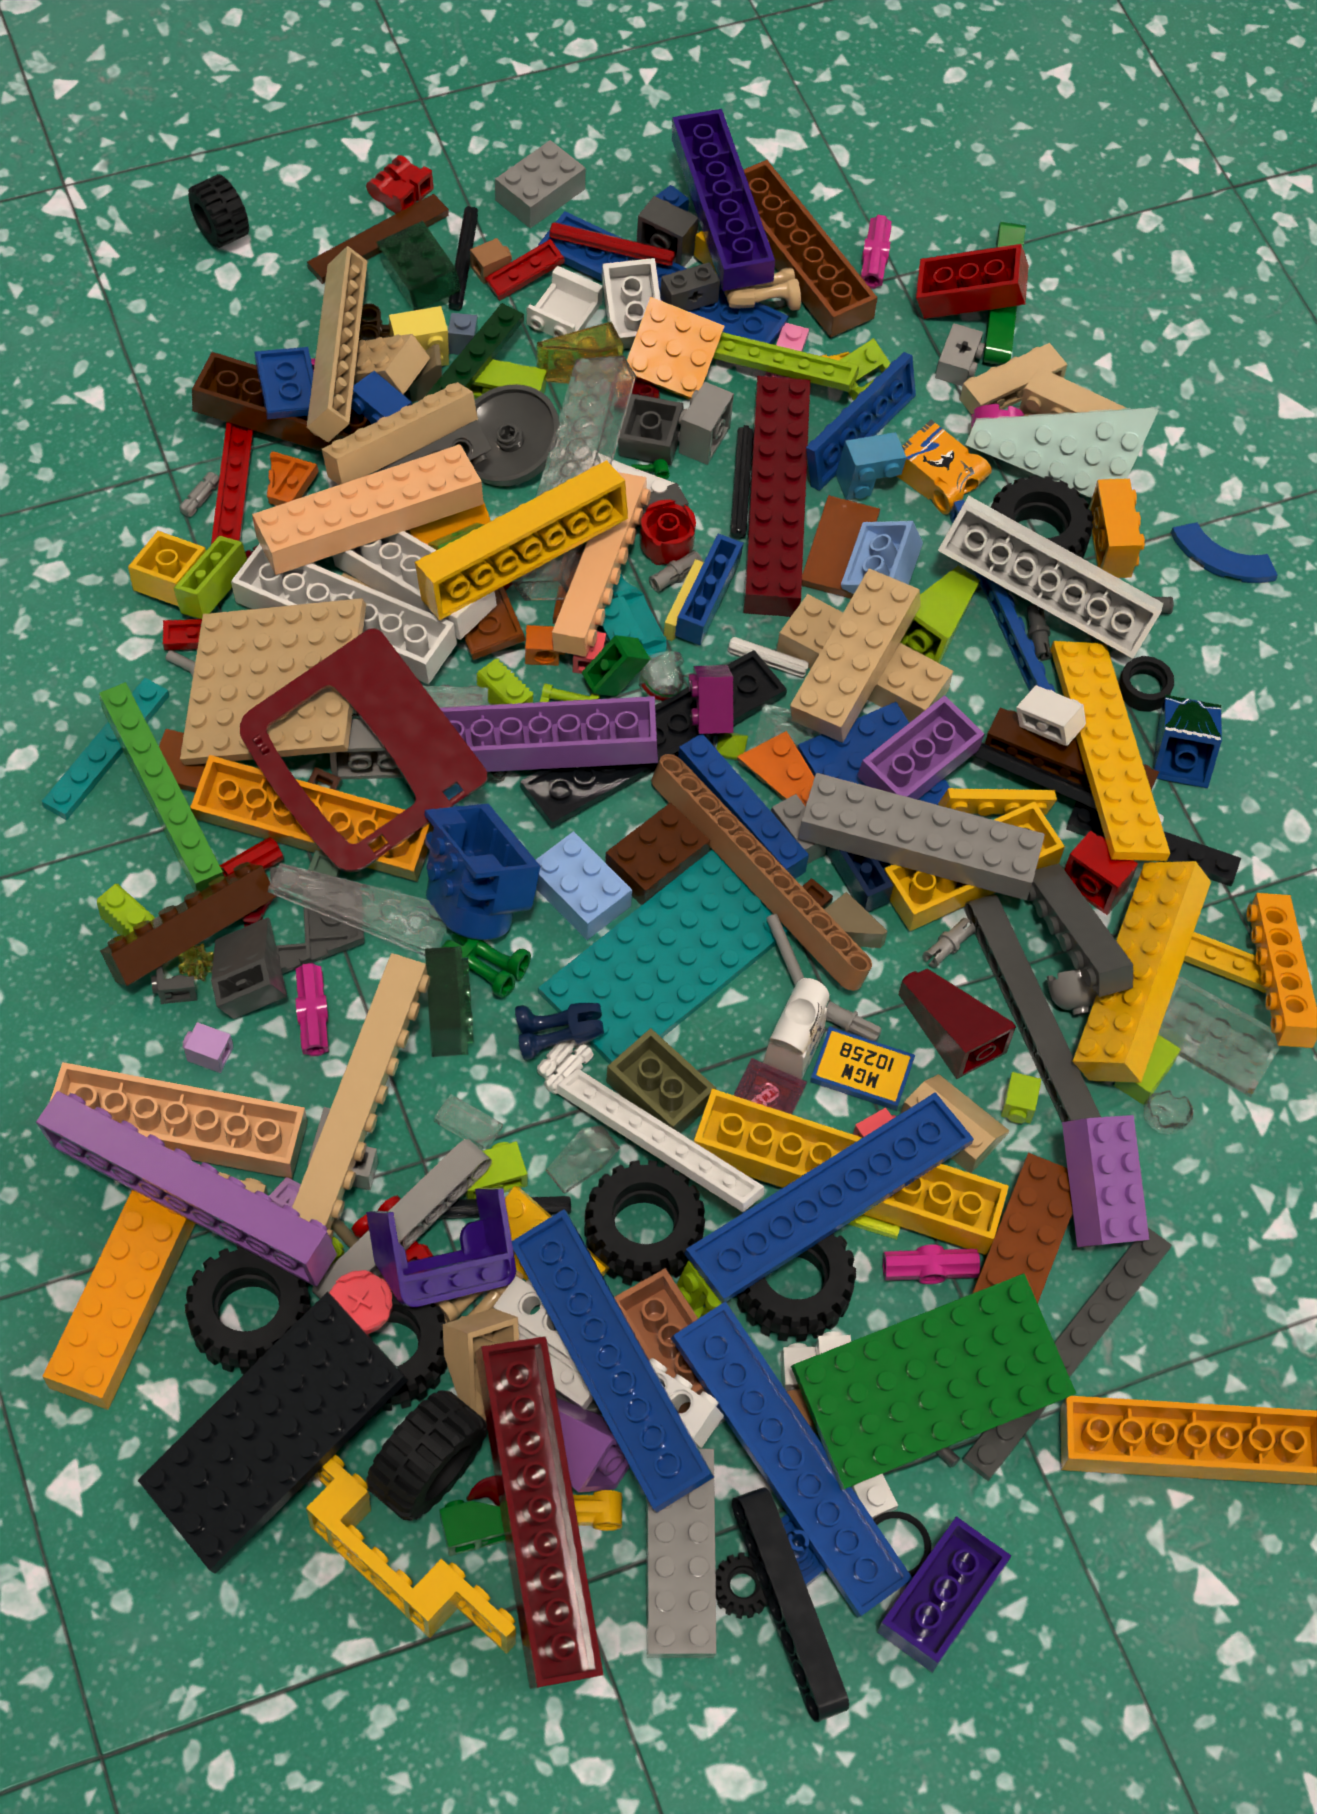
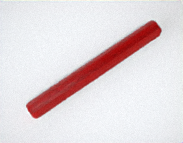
M556 222L552 223L550 227L551 238L638 259L655 258V263L672 266L675 258L674 251Z

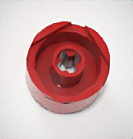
M674 500L656 501L650 504L644 515H642L640 546L645 555L655 565H663L673 560H680L692 552L694 547L695 515L688 506L684 505L683 507L675 504L676 501Z

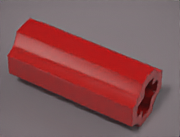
M269 837L221 864L220 867L223 871V876L227 877L234 873L233 869L242 863L250 862L262 865L264 870H267L284 860V856L276 841Z

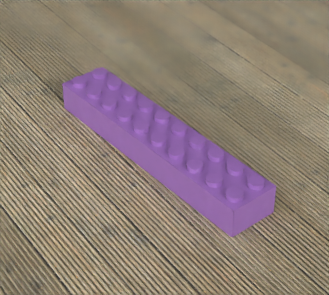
M57 1091L36 1121L51 1147L315 1287L318 1286L337 1256L332 1244L333 1240L328 1235L327 1227L319 1221L311 1219L308 1222L299 1217L300 1214L288 1205H283L282 1208L272 1203L273 1200L265 1193L258 1190L253 1193L245 1189L246 1186L240 1180L232 1176L226 1179L218 1175L219 1172L208 1163L202 1162L199 1165L193 1162L191 1156L178 1148H175L174 1151L165 1147V1143L158 1137L151 1134L146 1137L138 1133L139 1130L131 1123L124 1120L119 1123L113 1120L112 1115L100 1107L92 1109L86 1106V1102L73 1093L67 1096Z

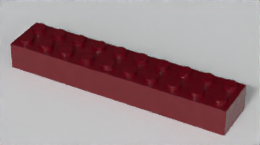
M757 376L743 613L791 617L801 603L807 474L806 447L808 446L811 380Z
M546 1336L481 1346L475 1351L529 1687L533 1689L602 1676L604 1674Z

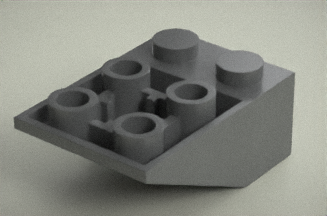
M268 917L215 940L211 982L216 1006L233 1019L287 997L272 926Z

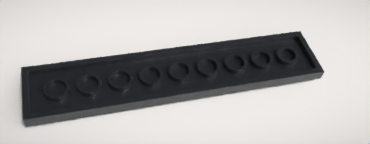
M755 650L728 664L733 675V725L786 696L787 688ZM689 687L655 705L658 762L661 756L665 754H672L678 757L679 747L699 735L696 725L691 723V708H696V698L691 697ZM719 733L703 734V735H704L707 739H710V738L716 736V735L719 734ZM658 763L541 769L521 780L520 787L551 828H554L656 770Z

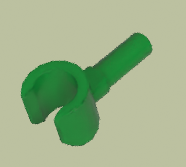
M657 459L653 464L631 465V467L641 471L654 472L655 476L663 479H668L670 476L668 464L664 459Z

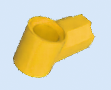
M601 1490L594 1492L593 1495H573L578 1526H593L594 1529L601 1531H614L622 1528L623 1494L621 1492Z

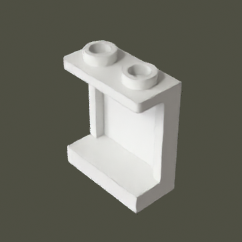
M557 266L552 272V284L535 306L530 304L527 307L526 325L551 335L559 341L573 345L601 306L603 286Z

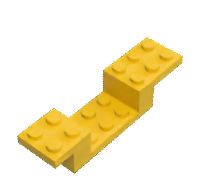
M335 1454L315 1474V1477L326 1488L306 1507L310 1527L427 1637L431 1638L458 1609L507 1654L516 1644V1627L513 1625L515 1623L514 1618L505 1609L500 1608L497 1610L488 1602L491 1598L480 1586L475 1585L472 1587L464 1580L466 1577L465 1573L455 1563L451 1562L448 1565L444 1560L440 1559L412 1588V1580L400 1569L396 1572L386 1564L389 1561L388 1558L377 1547L371 1550L362 1542L365 1538L356 1526L371 1511L370 1495L367 1491L368 1486L358 1474L354 1473L351 1476L343 1468L345 1466L344 1462Z

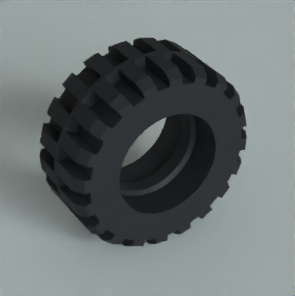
M1029 476L1027 480L1024 477L1014 480L1013 484L1005 485L996 494L990 508L1016 522L1036 519L1049 523L1057 529L1060 535L1046 539L1084 558L1092 534L1093 516L1092 511L1088 509L1089 504L1084 497H1079L1080 493L1074 487L1070 489L1067 487L1068 484L1062 480L1060 482L1054 481L1053 477L1045 476L1042 479L1038 478V476Z
M637 1160L631 1161L628 1168L619 1165L613 1168L612 1176L604 1174L599 1179L598 1187H593L589 1194L584 1225L587 1248L609 1267V1270L606 1272L607 1275L613 1279L617 1275L623 1277L622 1283L632 1285L633 1281L642 1282L665 1268L673 1277H679L689 1261L685 1255L686 1249L703 1239L705 1208L703 1201L699 1200L700 1193L695 1185L689 1187V1178L682 1173L676 1175L674 1173L675 1168L668 1164L662 1168L657 1166V1161L648 1160V1165H640V1161ZM649 1203L662 1208L670 1215L674 1222V1229L668 1237L659 1242L640 1244L627 1239L618 1231L615 1226V1218L621 1210L630 1205Z
M833 1233L797 1256L812 1263L821 1273L824 1283L820 1292L805 1299H790L775 1292L764 1277L736 1295L738 1297L737 1306L740 1312L744 1313L747 1311L746 1320L752 1326H755L757 1323L762 1326L761 1333L770 1336L771 1332L779 1334L778 1340L787 1341L788 1336H794L796 1342L806 1341L808 1334H812L813 1338H817L824 1334L825 1328L833 1329L838 1324L839 1317H843L846 1313L855 1287L856 1268L853 1267L855 1259L851 1250L846 1251V1240L842 1235L836 1238Z
M237 1245V1250L229 1252L228 1248L219 1251L220 1257L215 1260L209 1257L203 1262L205 1269L203 1272L196 1270L192 1277L193 1286L187 1288L185 1314L195 1345L201 1353L206 1354L207 1360L214 1365L220 1362L223 1370L233 1372L234 1368L238 1367L241 1370V1374H245L311 1307L306 1281ZM241 1288H264L278 1298L279 1309L275 1316L266 1325L256 1330H233L225 1326L218 1316V1311L223 1301L231 1293Z
M392 1292L393 1309L387 1322L399 1323L411 1329L417 1336L418 1349L408 1361L397 1366L408 1378V1381L382 1406L383 1411H392V1405L401 1404L402 1409L411 1406V1399L415 1397L418 1401L423 1400L428 1396L427 1389L429 1387L435 1389L440 1383V1374H445L447 1369L443 1344V1324H445L443 1311L440 1306L435 1307V1303L419 1307L404 1306Z
M440 1390L437 1393L431 1394L427 1400H423L418 1404L417 1408L411 1411L405 1417V1420L393 1431L394 1433L386 1440L381 1451L374 1458V1463L369 1468L368 1476L366 1477L369 1491L403 1520L413 1521L414 1519H419L422 1514L429 1512L435 1504L442 1500L443 1496L453 1488L457 1480L465 1473L469 1464L475 1459V1455L481 1449L483 1440L487 1435V1425L484 1418L450 1391Z

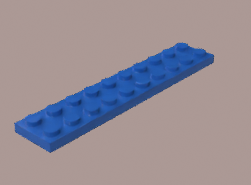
M566 211L556 221V223L621 238ZM550 230L538 244L539 246L551 239L565 259L564 264L602 281L603 264L642 260L551 238ZM674 262L672 266L656 263L659 291L661 292L662 276L687 268ZM721 285L718 302L688 311L724 325V333L769 344L775 342L789 319V316L760 302L755 303V306L751 308H730Z
M935 1092L688 1247L685 1255L721 1303L727 1302L972 1144L974 1138Z
M561 1210L512 1241L513 1250L653 1510L656 1513L713 1479L714 1476L566 1210Z
M726 1301L674 1334L671 1340L705 1391L719 1402L716 1407L724 1415L723 1418L798 1530L807 1533L810 1548L857 1618L910 1582L912 1576L851 1487L841 1490L822 1443Z

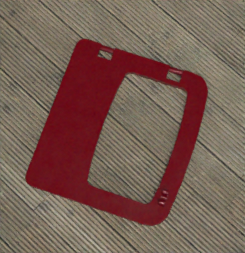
M375 628L366 630L257 704L243 716L240 723L242 741L282 803L337 868L346 872H358L365 869L386 852L394 849L428 825L430 822L424 815L425 810L453 807L459 801L484 786L488 779L485 767L385 635ZM325 688L335 689L362 718L393 759L416 797L415 803L356 844L349 843L319 811L292 775L267 734L268 728ZM458 784L462 791L448 800L444 792ZM383 836L388 843L373 852L369 844Z

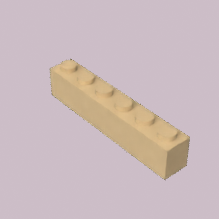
M458 382L449 384L445 389L427 395L422 400L405 406L388 417H382L377 422L365 428H360L343 439L335 440L331 445L322 449L328 477L340 485L367 476L478 420L473 392Z

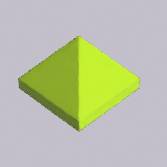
M720 733L716 749L724 758L737 760V756L745 752L748 736L738 733Z

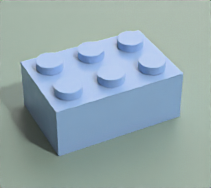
M574 831L536 859L541 866L536 890L586 940L590 939L631 907L632 889Z

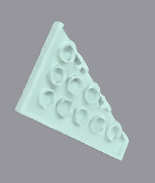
M1155 407L1124 408L1121 410H1094L1077 413L1063 412L1059 414H1033L1016 417L976 418L965 445L1043 478L1048 476L1053 477V480L1057 482L1062 480L1068 484L1067 487L1070 489L1074 487L1079 493L1092 498L1098 479L1128 478L1159 410Z

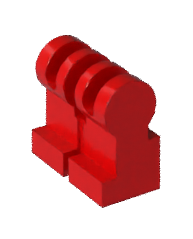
M398 155L392 160V164L384 167V171H380L375 178H372L366 184V188L373 199L385 203L388 209L397 214L417 203L416 201H421L434 189L433 174L431 169L425 166L420 169L411 164L406 157Z

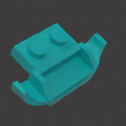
M620 574L618 585L614 584L612 588L613 599L611 604L605 606V619L600 628L603 633H606L608 643L615 635L638 638L651 659L647 664H656V662L662 661L666 657V636L663 635L644 594L626 582L622 574Z

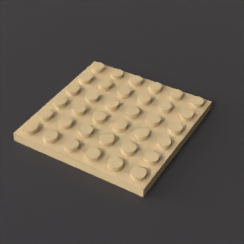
M363 598L203 614L180 756L184 765L205 764L209 755L230 761L252 760L253 758L240 736V723L243 716L257 704L362 634L366 603ZM325 688L268 728L267 734L281 757L348 751L353 708L335 689Z

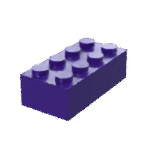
M956 1516L886 1615L877 1633L933 1673L1006 1567L1011 1555Z

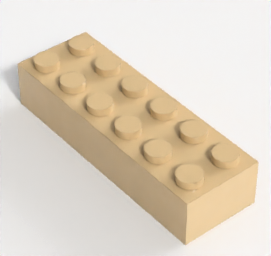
M870 568L867 570L790 704L792 721L837 741L844 742L921 606L920 589Z
M807 594L779 632L777 651L807 661L809 663L808 668L811 669L843 612ZM899 643L868 700L880 707L897 702L907 720L911 722L946 695L950 687L953 670Z

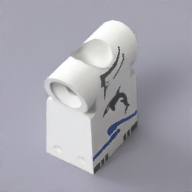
M803 978L796 983L769 1039L770 1042L762 1065L763 1067L800 1083L802 1082L825 1031L826 1005L829 1001V992L822 983L811 978Z

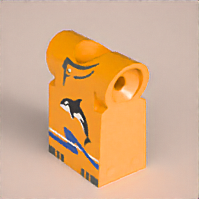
M930 420L902 446L907 458L902 474L897 475V477L927 499H932L935 507L942 514L946 515L952 511L954 502L963 500L964 494L975 489L991 474L992 468L986 459L976 454H970L964 445L933 420Z

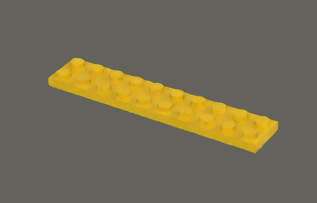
M1053 641L1050 649L1064 697L1075 699L1084 705L1086 725L1076 735V739L1111 859L1167 861L1170 850L1107 645L1105 643Z

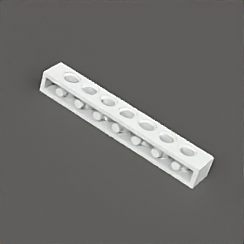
M515 1276L493 1307L502 1312L517 1316L520 1327L537 1337L546 1336L547 1345L555 1348L574 1362L558 1331H554L555 1326L530 1279L528 1278L525 1282ZM540 1305V1309L535 1314L530 1315L531 1310L535 1306ZM651 1358L650 1362L662 1384L665 1385V1389L677 1411H679L682 1404L691 1402L690 1408L686 1412L679 1414L696 1445L702 1448L724 1417L716 1407L719 1402L704 1391L698 1395L691 1390L693 1385L678 1374L675 1378H672L665 1373L667 1368Z

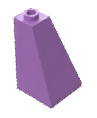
M557 1398L571 1486L578 1493L616 1489L630 1465L604 1417Z

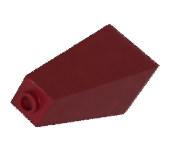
M928 968L919 973L913 971L903 978L898 995L956 1079L1007 1053L1016 1028L1011 1020Z

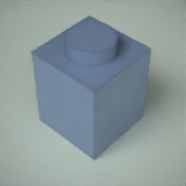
M451 313L448 328L449 354L459 355L478 332L477 315Z

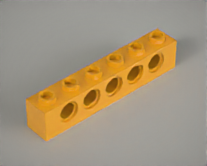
M1256 893L1252 904H1249L1247 907L1246 917L1252 926L1251 941L1255 943L1257 949L1256 963L1261 967V986L1266 990V1009L1270 1010L1271 1032L1275 1033L1278 1046L1313 1048L1317 1040V1006L1291 895Z

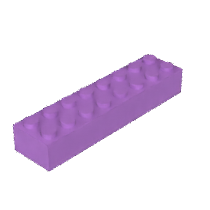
M655 696L440 708L487 772L658 763Z

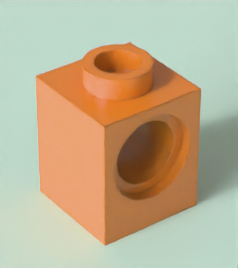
M527 625L525 664L559 666V655H565V653L557 652L553 649L552 631L554 626Z

